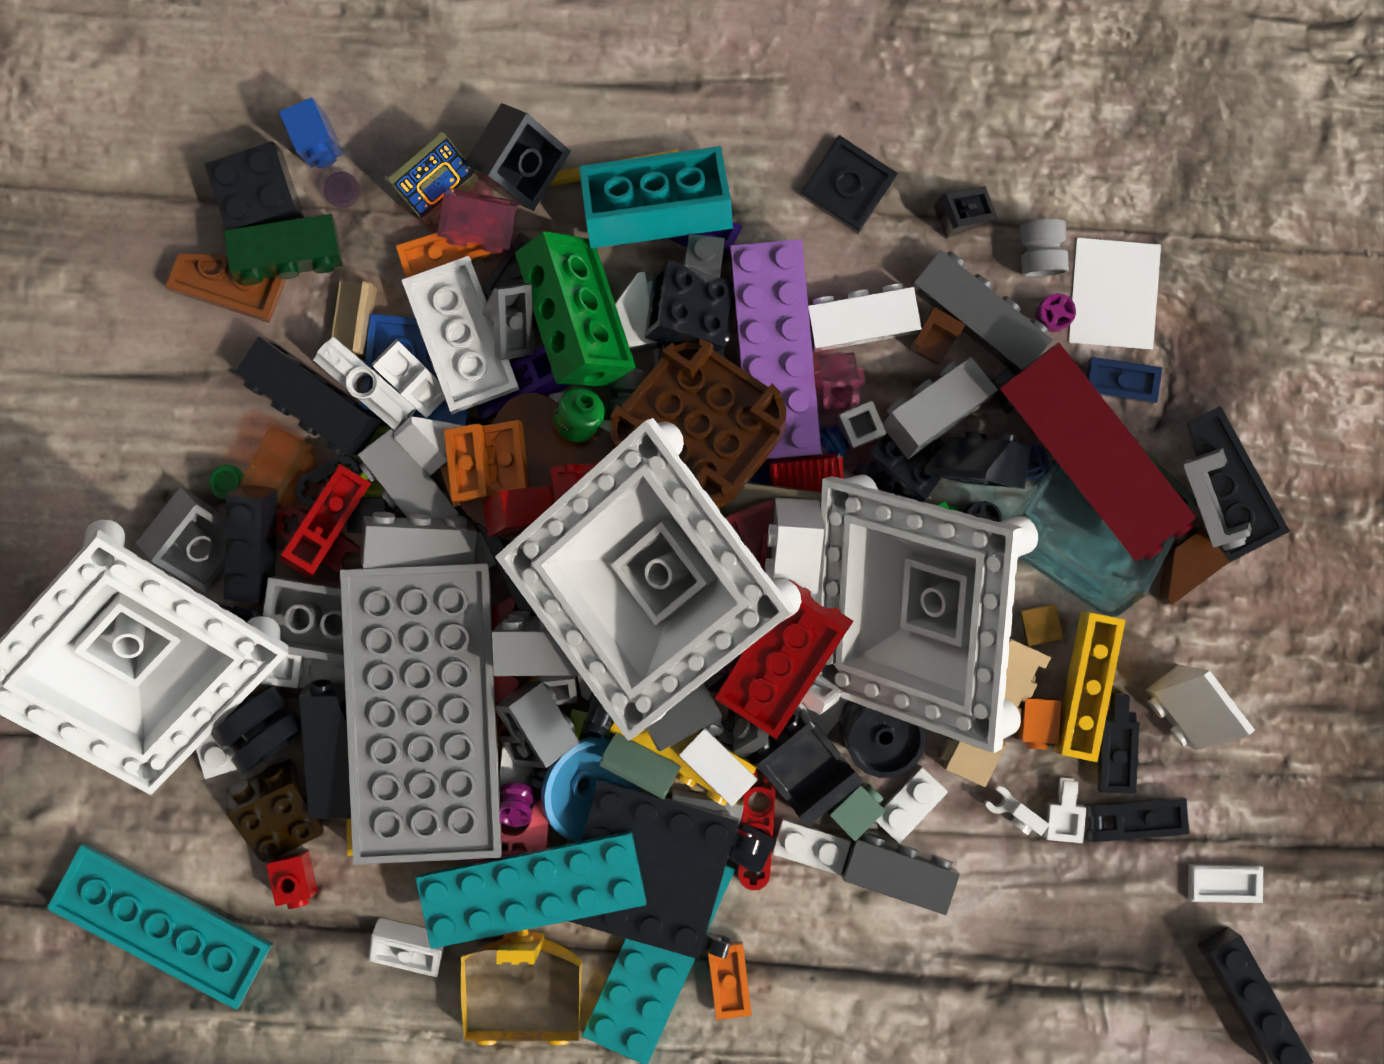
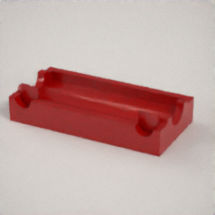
M792 580L789 581L798 588L801 595L800 608L794 615L780 622L743 652L715 697L716 700L775 739L778 738L854 622L842 614L836 607L826 608L819 605L811 597L809 589L806 587L802 588Z

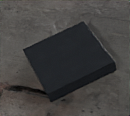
M838 135L801 191L800 196L859 234L898 173L841 135Z

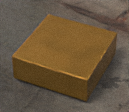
M1056 604L1019 611L1026 646L1063 639Z

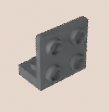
M703 683L669 709L660 720L648 726L646 731L657 750L663 751L719 721L722 714Z

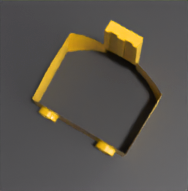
M528 929L503 934V939L490 943L476 951L497 950L496 964L511 962V965H519L520 962H528V965H534L540 950L579 966L580 1020L582 960L572 951L544 939L543 933L530 932ZM472 954L461 957V1007L464 1041H475L478 1045H492L497 1043V1041H547L549 1045H565L568 1041H579V1029L578 1031H468L465 960Z

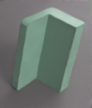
M617 732L604 752L599 765L663 800L681 768L680 765L632 740L628 741L625 736Z

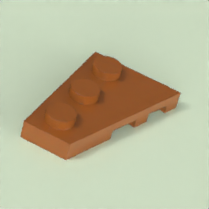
M178 254L165 286L169 291L270 323L286 279H279L276 276L265 278L259 284L244 285L241 282L236 283L230 273L228 256H223L222 254Z

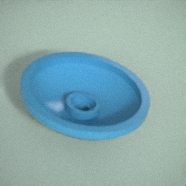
M587 737L578 740L579 744L551 764L545 775L541 793L542 809L550 826L566 839L575 842L582 841L600 778L641 790L639 786L599 766L604 752L612 741L611 738L597 739ZM584 777L583 783L578 786L579 781Z

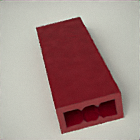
M1059 342L1000 386V390L1135 562L1141 558L1145 561L1153 558L1163 549L1160 545L1171 536L1178 539L1192 529L1193 525L1191 522L1197 517Z

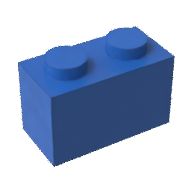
M313 97L279 111L296 152L311 168L316 166L317 168L328 167L337 161L336 157L344 154L327 115Z

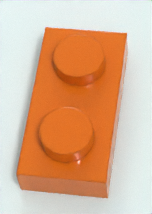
M743 941L730 942L726 958H720L708 953L716 1020L752 1016Z

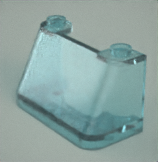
M1054 457L1049 462L1048 469L1044 475L1039 477L1013 515V517L1024 516L1035 525L1038 532V542L1034 550L1019 558L1096 611L1107 616L1122 614L1146 596L1175 540L1171 536L1160 544L1163 549L1153 558L1147 561L1141 558L1135 562Z

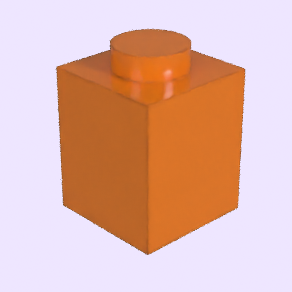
M1028 697L1025 702L1021 701L1018 706L1021 708V723L1017 730L1016 738L1026 742V748L1046 750L1048 749V743L1059 744L1061 700Z

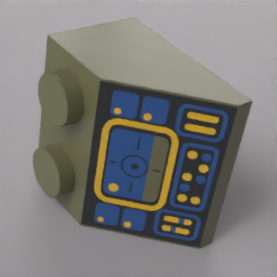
M443 131L388 178V181L426 226L431 222L436 224L444 219L450 212L448 207L456 200L460 199L463 201L473 194L477 189L475 184L480 180L473 171L464 165L465 158Z

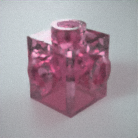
M836 352L819 355V370H814L816 391L821 392L823 409L858 407L860 388L865 387L863 366H857L854 352Z

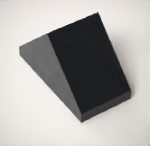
M986 186L945 193L939 197L934 205L946 239L998 219Z

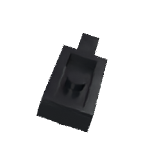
M1111 693L1110 711H1107L1099 751L1097 788L1099 792L1136 794L1140 723L1137 722L1136 713L1129 712L1130 695L1126 693Z

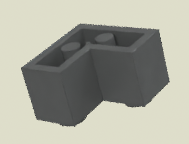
M526 682L495 705V710L507 728L498 738L515 766L547 768L579 744L574 734L575 727L566 715L561 713L555 703L557 701L555 693L543 682Z

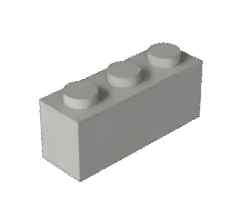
M972 357L960 365L957 361H954L940 373L942 378L934 383L931 379H928L913 392L916 396L908 401L903 397L888 408L887 412L890 415L883 423L884 429L908 459L987 404L998 391Z
M392 428L358 454L363 461L359 464L360 469L371 482L375 479L379 481L385 489L381 495L393 510L399 507L407 518H409L410 514L420 513L430 515L431 519L446 520V516L461 514V511L452 505L450 497L432 475L429 476L394 439L393 432L395 430Z
M374 512L372 516H363L360 551L363 569L474 564L477 530L472 521H468V518L459 515L446 516V520L431 519L430 515L420 513L410 514L409 518H398L389 512Z

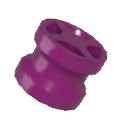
M1060 293L1052 294L1038 305L1035 317L1036 320L1048 329V332H1059L1073 322L1076 316V307L1072 299L1067 295Z
M517 782L501 786L499 791L501 823L512 827H521L529 824L532 818L530 806L535 800L534 790L528 785Z

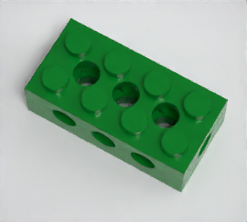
M543 231L515 252L524 283H530L532 286V309L556 383L607 387L636 368L597 248L591 249L589 238Z

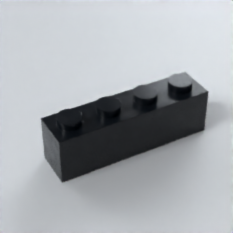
M258 336L235 371L245 379L243 385L260 396L263 393L273 400L270 404L273 408L284 415L289 416L291 413L300 419L299 427L313 436H317V434L323 436L328 440L325 445L340 456L344 457L345 454L358 456L383 421L273 340Z
M1227 927L1198 944L1200 950L1265 1064L1314 1063L1242 936Z

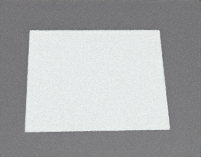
M1077 238L1072 301L1076 307V316L1070 324L1069 343L1153 350L1161 253L1160 244Z

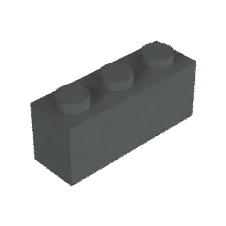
M864 832L863 838L859 837L856 841L852 839L841 873L844 882L947 915L960 876L958 871L952 868V861L936 855H932L931 860L917 856L919 852L917 849L903 844H898L897 849L883 845L885 839Z

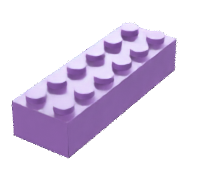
M802 239L731 245L730 264L739 366L769 387L773 383L782 392V399L786 406V431L778 445L764 462L773 459L821 455Z

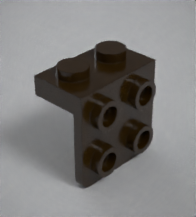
M291 759L279 764H272L263 772L247 780H239L226 789V815L257 858L262 862L270 861L321 836L324 832L320 819H309L308 804L298 789L297 768Z

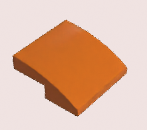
M514 420L485 426L473 424L444 429L452 502L485 500L500 490L530 488L523 423L521 421Z

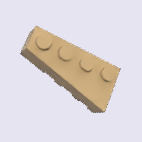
M1009 639L1005 699L1012 702L1017 707L1019 714H1021V708L1018 707L1020 702H1025L1028 697L1031 698L1037 687L1035 673L1038 667L1046 669L1051 657ZM947 739L939 756L940 759H943L941 766L954 774L986 787L1006 748V741L1003 740L1001 750L991 753L955 739Z

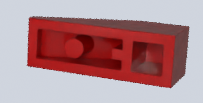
M339 464L281 554L280 561L307 578L312 579L371 483Z

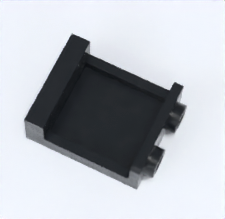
M802 709L799 713H793L777 739L768 736V744L749 755L754 765L774 785L806 827L863 783L852 766L805 709Z

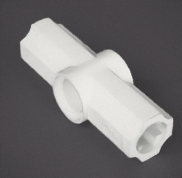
M335 337L325 342L317 351L313 361L393 430H397L406 420L413 416L417 408ZM370 375L373 379V387L369 392L362 394L358 391L357 383L361 377Z

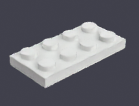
M469 256L401 280L451 414L520 390L509 360H500L495 357L493 321L482 315V310L487 302Z

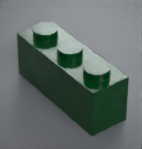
M332 214L224 231L229 269L236 283L241 282L244 285H255L263 282L265 278L277 276L279 279H292L299 276V273L314 271L315 273L323 274L334 271L335 267L343 266L337 226Z

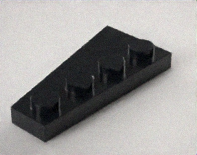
M1218 406L1188 422L1187 427L1195 457L1220 448L1224 450L1227 459L1226 465L1209 471L1208 474L1227 526L1232 528L1249 522L1252 528L1250 536L1246 537V544L1224 551L1222 545L1219 546L1227 559L1232 562L1290 532L1222 407Z

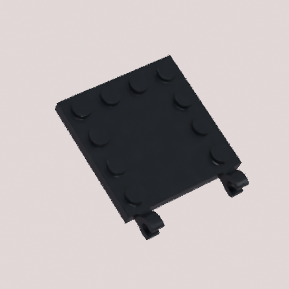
M600 778L582 841L632 831L647 903L645 906L568 922L695 959H699L702 949L714 956L726 958L730 947V938L707 932L731 846L751 854H757L760 835L737 829L739 818L667 797L663 800L650 792Z

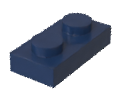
M1091 357L1089 358L1086 377L1101 396L1155 404L1158 403L1163 367Z

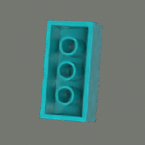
M721 146L579 166L585 218L591 249L733 229L731 197Z

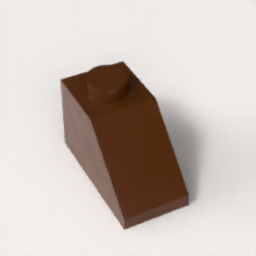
M1204 527L1193 528L1178 539L1171 538L1174 543L1166 548L1159 593V600L1162 604L1173 605L1230 562L1219 546L1213 548L1209 534Z

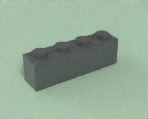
M940 250L911 287H914L915 293L933 308L935 307L964 323L965 326L962 331L1005 366L1012 365L1019 373L1037 359L1053 340L1047 335L1048 329L1038 320L1032 318L1029 321L1019 313L1021 308L1007 296L1001 298L991 290L993 285L980 274L973 276L963 268L965 263L956 254L950 251L946 254Z

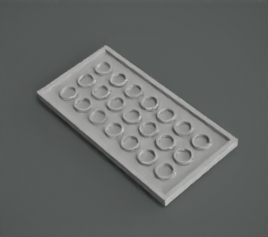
M489 563L340 570L353 865L501 858L502 841Z

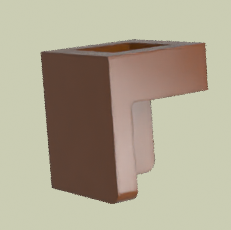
M934 307L927 315L921 330L917 333L909 349L939 365L943 362L954 340L961 334L965 324Z

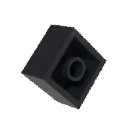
M501 103L465 160L464 165L508 200L534 211L571 150L528 113Z
M273 141L205 163L226 230L304 218L283 151Z

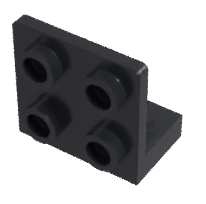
M887 433L852 473L854 475H867L875 482L880 491L924 502L941 480L939 477L924 474L925 466L945 443L937 438L908 459Z

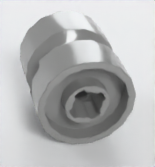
M1043 219L1019 225L1020 242L1022 247L1028 249V251L1021 255L1022 276L1048 277L1069 272L1068 251L1060 248L1067 238L1065 220Z

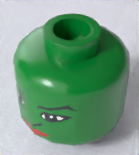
M572 388L563 394L553 411L552 422L555 430L566 440L584 442L593 437L604 420L605 408L599 396L591 390Z

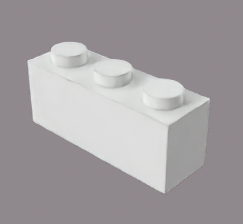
M899 283L883 287V293L869 295V290H859L848 293V299L834 301V296L812 300L813 305L808 306L813 353L917 334L921 330V323L914 287L904 289V284Z

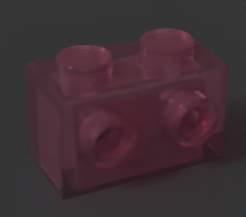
M447 188L443 194L437 236L446 238L445 242L451 245L467 246V242L482 245L481 249L484 251L502 253L503 249L509 250L512 245L519 202Z

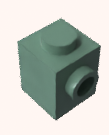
M869 783L866 787L860 784L827 812L856 841L886 810L879 804L884 798Z

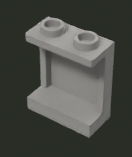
M1220 448L1188 459L1183 465L1213 548L1222 545L1224 551L1246 544V537L1250 536L1252 528L1249 522L1229 528L1226 524L1208 474L1209 471L1221 468L1227 463L1224 450Z

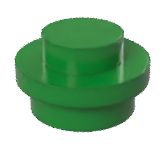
M228 464L215 468L209 478L211 492L223 500H226L228 493L246 484L243 472L238 467Z

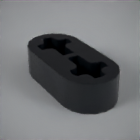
M337 456L304 475L296 485L298 499L308 506H313L317 499L314 496L307 497L305 493L309 490L308 483L310 481L313 484H320L324 481L328 483L340 463L345 466L351 465L353 468L351 471L362 476L359 462L349 456ZM324 486L323 488L319 489V491H318V494H319V495L321 494V492L323 491V489L325 488V486Z

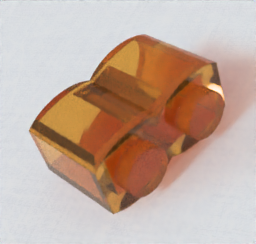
M271 425L264 435L239 487L247 484L278 489L277 508H283L285 504L290 505L297 496L296 483L302 472L306 474L315 461L316 455L312 453L315 445L278 426Z

